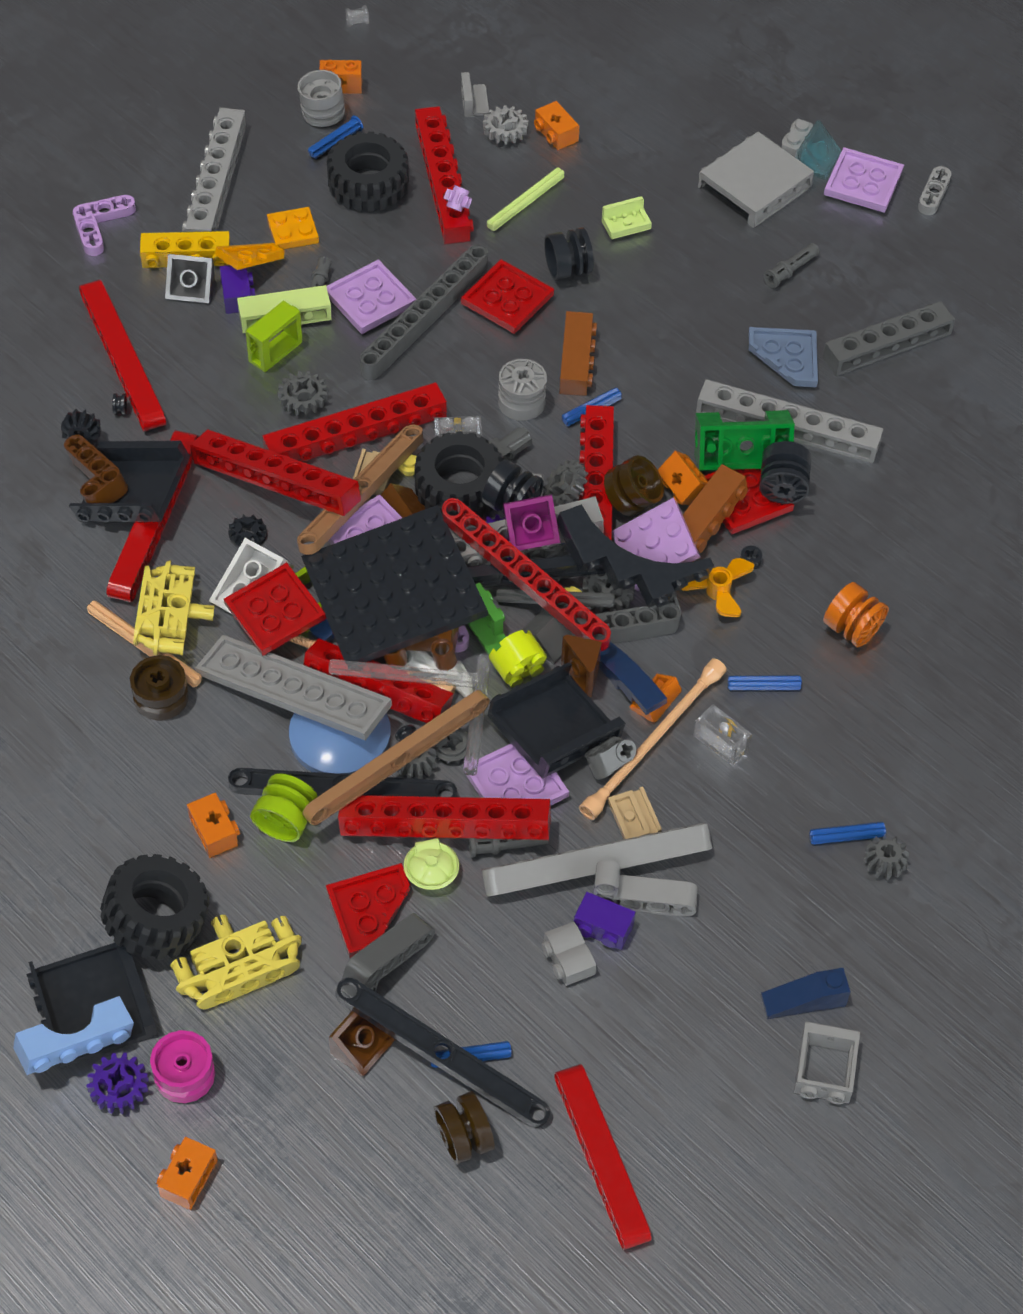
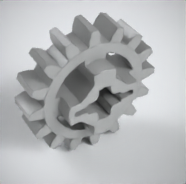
M506 105L503 106V109L496 106L495 111L490 109L489 113L484 115V134L489 135L490 140L495 138L496 143L504 141L507 144L510 140L516 143V138L522 140L523 135H527V115L522 114L521 109L515 111L514 106L510 109Z

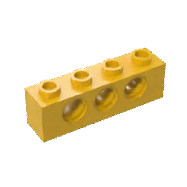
M229 231L141 233L140 256L142 268L167 267L168 254L213 258L214 266L229 265L224 263L215 253L217 246H231Z

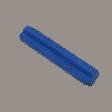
M615 387L562 414V422L566 426H570L580 421L581 414L586 413V405L609 406L621 400V391Z
M799 675L729 676L727 684L729 690H800L802 681Z
M883 822L818 828L810 830L809 839L811 844L814 845L875 837L880 838L886 834V828Z
M508 1041L461 1047L481 1061L509 1058L512 1054L511 1045ZM448 1049L435 1051L436 1056L440 1059H446L450 1056ZM430 1062V1064H431V1066H432L433 1068H437V1067H438V1066H436L435 1064H433L432 1062Z

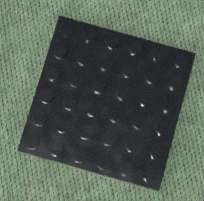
M438 505L321 548L314 554L301 556L347 669L489 616L486 605L447 523L443 520Z

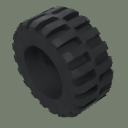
M368 131V133L362 134V132H357L356 135L352 136L350 134L345 136L344 140L340 139L331 148L327 156L329 191L340 204L344 203L345 207L349 209L355 208L356 211L368 210V212H374L376 209L381 211L386 209L387 206L391 207L397 203V200L402 199L408 189L409 161L407 152L394 138H388L382 133L374 134V132ZM364 169L380 171L374 174L357 173V171Z
M456 431V434L448 432L442 434L440 438L437 436L431 439L430 444L426 443L416 457L414 467L415 493L418 496V500L425 506V509L438 505L442 513L443 503L448 499L456 498L462 501L480 518L483 517V513L488 514L493 510L483 504V490L493 470L503 461L502 454L493 443L489 444V440L482 436L479 438L476 434L470 432L469 434H463V431ZM465 470L474 473L478 478L468 483L458 484L446 481L441 476L449 471ZM453 510L448 512V514L451 516H455L459 514V512Z
M147 854L137 857V860L130 858L124 861V864L119 865L114 870L113 875H111L101 902L100 910L102 912L100 916L103 925H106L105 930L110 937H114L113 941L119 947L123 945L127 948V952L141 954V958L149 959L150 956H153L155 959H165L166 955H169L171 958L179 955L180 952L187 951L192 946V943L196 942L209 911L208 906L210 902L209 896L206 894L207 888L203 882H199L200 876L195 871L191 872L189 870L190 867L184 862L180 864L176 862L175 858L170 856L168 859L163 858L160 854H153L152 857H148ZM140 897L159 899L169 905L175 914L170 916L151 914L142 909L135 899Z

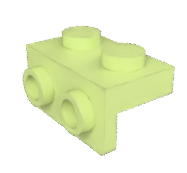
M642 196L603 206L601 222L611 239L651 229L652 222L643 208L644 199Z

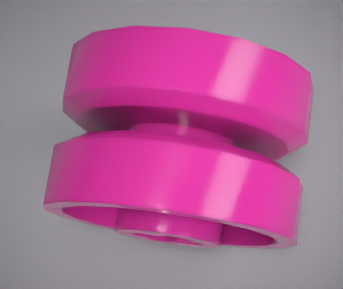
M179 1030L171 1032L162 1037L152 1049L150 1058L156 1088L163 1097L172 1102L189 1103L197 1101L207 1094L214 1083L215 1067L210 1045L202 1036L193 1031Z

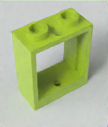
M283 300L245 331L248 361L264 373L302 343L301 314L297 307L291 306ZM284 330V331L281 332L278 336H276L273 340H271V339H272L275 335H277L280 331Z

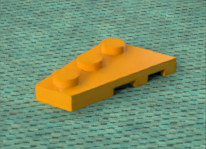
M275 243L217 246L215 255L222 259L224 263L231 265L236 270L284 259L285 250Z

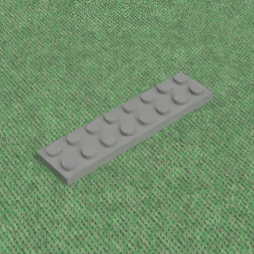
M226 635L220 637L195 667L196 672L204 678L362 740H366L392 706L391 698L270 652L262 656L256 647Z

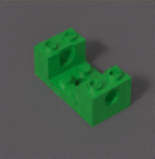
M765 411V421L723 422L719 412L696 413L694 457L698 469L718 470L722 464L730 469H761L763 451L767 446L781 441L794 442L795 423L789 411ZM748 440L752 442L750 449H740L743 441Z

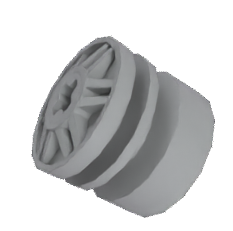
M315 70L305 74L298 82V94L304 120L310 125L317 127H328L339 122L345 115V103L339 76L332 71Z
M515 359L502 366L499 372L498 406L501 412L508 418L517 421H527L536 418L543 412L546 403L547 373L540 364L529 359Z

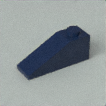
M844 968L815 972L761 992V999L767 1019L844 1007L847 1005L851 991Z

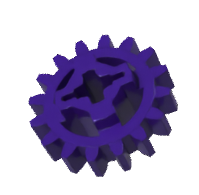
M125 1052L121 1058H117L115 1053H112L111 1060H107L104 1056L101 1057L102 1065L93 1064L92 1067L95 1073L87 1075L90 1083L86 1086L88 1093H91L92 1103L97 1102L98 1109L100 1110L107 1106L110 1114L113 1113L115 1108H119L121 1114L124 1113L125 1106H129L132 1110L135 1109L133 1102L135 1100L143 1102L141 1093L148 1092L146 1083L149 1082L148 1074L144 1073L146 1071L144 1064L138 1065L136 1056L128 1060L127 1053ZM128 1070L134 1073L136 1079H134L133 1075H128ZM99 1087H102L103 1091H107L108 1095H104Z

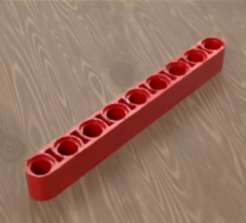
M101 279L80 285L79 291L83 303L143 432L166 425V419L159 401Z
M174 431L170 441L181 440L190 455V459L162 521L134 522L109 579L106 591L107 597L127 602L134 601L143 580L145 566L150 564L193 463L190 444L199 435Z
M451 498L443 503V520L454 533L575 636L596 640L593 636L595 634H602L606 638L596 641L602 642L601 651L608 648L611 631L605 622L462 501ZM454 510L459 512V514L451 516L448 512ZM475 526L477 527V529L474 531H468L466 530V527ZM486 541H493L495 543L490 547L484 545ZM505 556H510L513 558V560L510 562H505L502 560V558ZM526 571L531 573L532 575L529 577H522L520 576V573ZM540 587H547L550 591L541 593L538 589ZM563 602L566 603L568 607L561 609L558 608L556 605L558 603ZM577 618H583L587 622L581 625L577 624L575 620Z

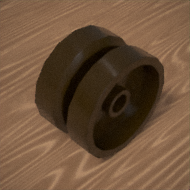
M636 455L627 459L622 464L608 470L604 477V487L608 499L615 509L623 515L632 516L643 511L645 508L658 503L664 494L663 481L658 469L644 456Z
M150 656L140 661L132 669L130 675L134 706L141 715L151 720L161 721L171 719L183 711L189 696L185 671L178 661L168 656Z
M473 1091L458 1096L456 1107L450 1101L433 1106L441 1138L456 1165L471 1159L472 1148L479 1155L495 1149L490 1124L480 1101Z

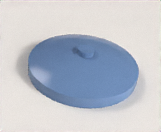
M296 713L293 714L289 725V740L294 756L307 770L318 773L351 775L387 751L391 739L390 721L387 713L366 740Z

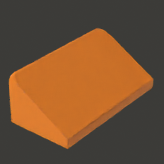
M657 673L652 679L667 697V704L645 715L635 701L629 706L630 709L653 723L657 722L682 691L677 678L674 676Z

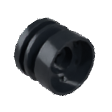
M584 227L576 228L575 231L573 229L568 230L566 238L562 232L545 235V257L549 272L554 280L570 277L572 270L575 275H582V272L584 274L592 273L594 268L593 249L589 235Z
M790 441L775 442L767 446L762 455L759 486L761 494L768 500L781 504L796 503L803 500L809 493L812 456L809 450L801 444Z
M503 460L488 478L483 490L482 502L495 511L503 510L504 514V503L540 497L544 481L541 477L534 476L530 471L522 473L523 469L519 465L509 460Z

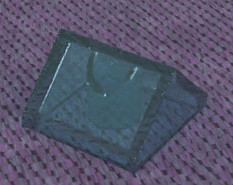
M820 120L815 122L799 147L798 160L812 169L814 176L825 179L836 164L842 150Z

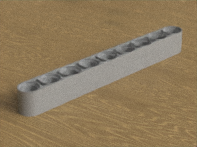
M700 823L482 869L481 871L486 896H494L594 875L596 873V865L600 861H614L622 869L707 851L713 848L708 823Z

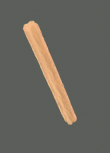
M95 600L88 604L87 609L90 615L133 644L135 629L133 626ZM139 642L135 646L148 656H155L153 655V650L145 647L144 644ZM158 652V655L171 657L181 664L185 671L186 683L190 686L197 687L202 682L201 674L171 653Z

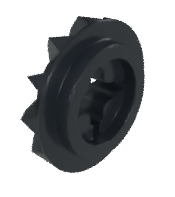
M243 514L242 518H234L233 523L229 524L228 530L230 540L239 547L245 538L260 544L265 539L267 533L266 525H264L262 518L257 519L254 514L251 517H246ZM243 527L251 528L252 533L248 531L243 532Z

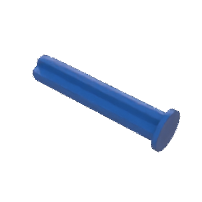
M353 115L350 121L309 147L308 152L310 156L318 158L335 146L340 139L344 140L345 136L352 135L356 131H362L363 124L361 120Z

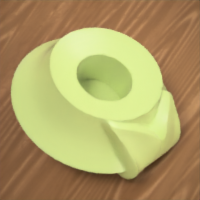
M439 838L415 842V846L409 850L404 859V872L407 878L414 885L427 890L440 889L449 885L456 878L459 871V859L456 853L448 845L441 843Z

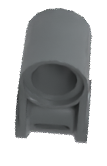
M611 737L599 746L587 751L585 758L594 777L602 779L631 761L635 757L637 749L631 740Z

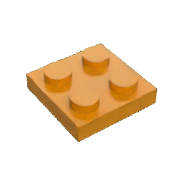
M309 207L267 214V221L273 241L282 249L319 243V236Z

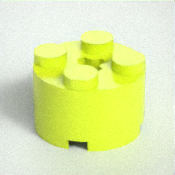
M520 630L510 634L499 642L501 647L497 651L493 648L489 654V660L504 682L509 684L511 688L521 684L523 678L529 675L535 677L544 671L543 664L547 658V654L529 630H527V633Z

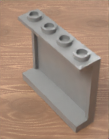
M757 132L751 137H747L738 146L733 147L725 155L718 157L709 166L702 168L699 173L698 187L701 189L706 184H709L749 213L748 224L754 228L811 188L814 171L763 134Z

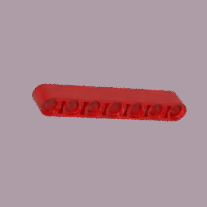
M579 1064L555 1072L554 1078L621 1248L626 1250L651 1241L648 1223L583 1065Z

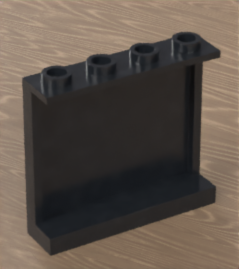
M181 440L100 441L97 450L118 467L128 485V491L114 503H86L84 499L82 503H70L69 507L77 519L83 522H161L190 459V455Z
M570 662L562 666H556L544 675H537L523 685H516L512 690L504 694H498L490 701L488 718L542 779L584 758L587 751L599 746L609 738H621L626 724L620 716L610 720L570 677L569 672L572 666Z
M116 943L108 944L38 968L34 967L33 961L28 962L31 972L26 974L30 988H36L38 996L33 997L38 1013L44 1011L46 1019L41 1020V1024L49 1030L59 1034L77 1033L90 1024L94 1005L120 996L134 1022L131 1037L121 1044L113 1043L93 1054H83L69 1063H60L61 1068L158 1036L132 954L127 952V948L123 945L119 947Z

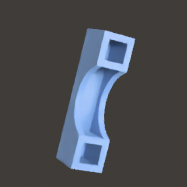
M120 996L94 1005L91 1022L85 1029L73 1034H59L40 1024L15 1033L13 1049L26 1075L34 1072L42 1073L56 1064L69 1063L83 1054H93L105 1046L125 1042L131 1037L134 1022Z

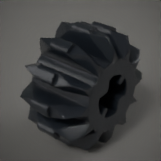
M77 409L73 413L68 412L61 423L62 438L68 439L73 435H81L90 444L95 445L102 431L100 420L95 419V413L87 414L86 409L83 412Z

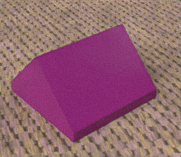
M552 494L503 504L509 541L519 551L560 543Z

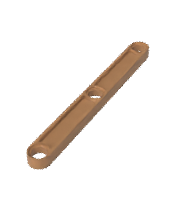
M409 425L403 428L354 478V480L358 481L359 488H367L360 489L361 501L345 516L324 509L297 537L300 553L310 555L319 551L423 443L424 437L421 426Z
M474 691L311 801L303 810V816L311 825L320 824L480 715L488 707L490 699L482 691Z

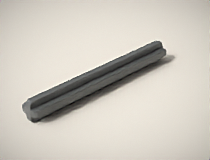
M498 589L496 592L497 602L538 604L520 589ZM538 590V591L541 592V593H547V592H549V591H544V590ZM569 592L584 606L612 607L615 603V595L613 593Z

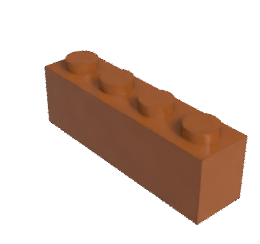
M566 311L559 394L587 396V387H592L593 373H588V371L593 370L594 356H590V353H595L596 339H591V336H596L597 323L593 322V313Z
M723 464L683 513L699 553L703 552L707 541L719 531L723 520L732 514L736 503L742 500L748 491L746 477Z

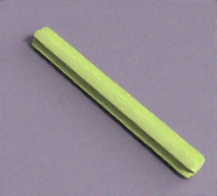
M557 167L487 220L488 229L495 231L562 180L564 178V171Z

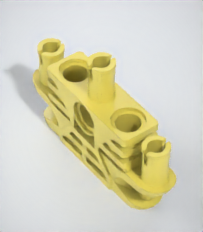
M171 560L167 561L165 566H160L153 570H150L149 565L145 566L133 645L137 646L140 642L145 647L153 650V655L155 656L158 655V652L183 655L188 618L213 621L215 605L191 603L195 567L171 565Z
M220 915L221 924L218 917L211 921V925L214 927L219 939L190 951L192 963L198 975H193L185 957L179 958L181 968L177 959L170 964L179 983L176 991L181 995H188L190 998L197 1000L196 1006L203 1010L209 1009L271 984L297 971L300 967V960L296 959V956L298 955V948L302 943V937L294 934L286 916H280L281 924L278 918L271 922L280 940L276 942L265 920L234 933L228 917ZM233 949L239 950L237 953L234 954L228 953L230 950Z

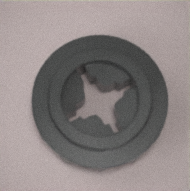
M459 728L434 745L432 749H435L438 760H445L447 764L450 761L459 763L461 759L468 757L469 752L472 750V741L469 734ZM448 739L453 745H456L455 751L447 747Z

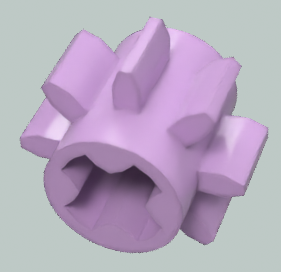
M454 185L453 190L447 188L444 199L448 200L446 206L462 212L463 207L469 209L472 199L468 197L470 191Z

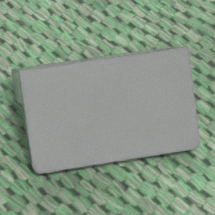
M469 72L461 73L464 117L488 114L489 106L486 85H471Z

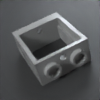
M805 1021L801 1036L794 1093L800 1094L807 1099L817 1097L827 1099L833 1104H849L854 1087L860 1032ZM808 1045L848 1052L844 1087L804 1079Z

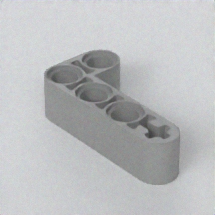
M600 861L596 865L594 895L636 912L675 916H692L696 913L698 888L694 883L620 875V865L614 861Z

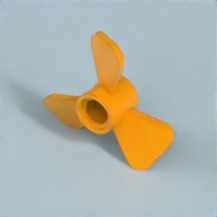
M735 558L729 563L727 568L715 567L707 579L701 582H696V580L688 582V585L681 590L706 589L707 595L716 600V611L718 614L726 617H740L741 609L730 595L732 580L751 573L754 570V564L742 558Z

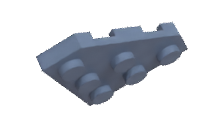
M749 327V351L793 386L817 387V335L815 330Z

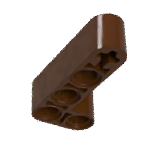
M73 435L65 440L64 448L73 464L90 479L80 488V493L86 503H114L128 491V485L118 467L83 436Z

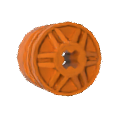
M851 582L832 600L824 615L823 622L836 633L844 631V639L851 640V643L859 648L876 634L883 624L889 608L885 603L879 602L876 597L868 599V591L856 582Z

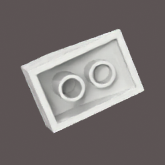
M245 538L209 602L231 613L224 603V598L286 562L291 569L294 568V565Z

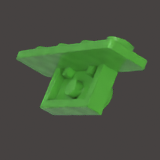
M477 583V589L486 605L489 616L468 623V625L489 655L493 648L497 651L501 647L499 642L506 638L503 633L505 616L501 608H496L491 593L488 590H484L480 583Z

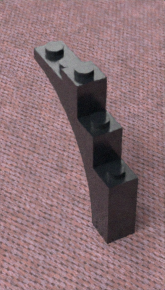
M582 504L560 512L556 519L557 526L580 573L586 570L593 572L603 566L613 590L619 588L626 590L637 584L648 608L655 605L662 607L668 604L676 590L686 587L688 582L694 580L701 582L707 579L714 567L711 558L695 562L667 563L637 556L618 546L605 536L592 522Z

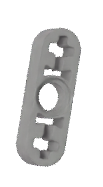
M938 166L933 169L918 204V210L922 214L933 215L936 213L950 182L951 171L948 168ZM929 189H938L940 192L934 193L931 192ZM928 200L932 201L930 205H927Z

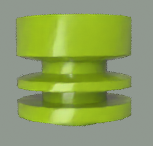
M274 774L268 780L267 786L264 787L262 796L258 798L254 805L250 818L254 825L266 835L284 842H295L299 840L307 824V819L303 816V810L311 801L318 797L317 793L308 784L294 776Z

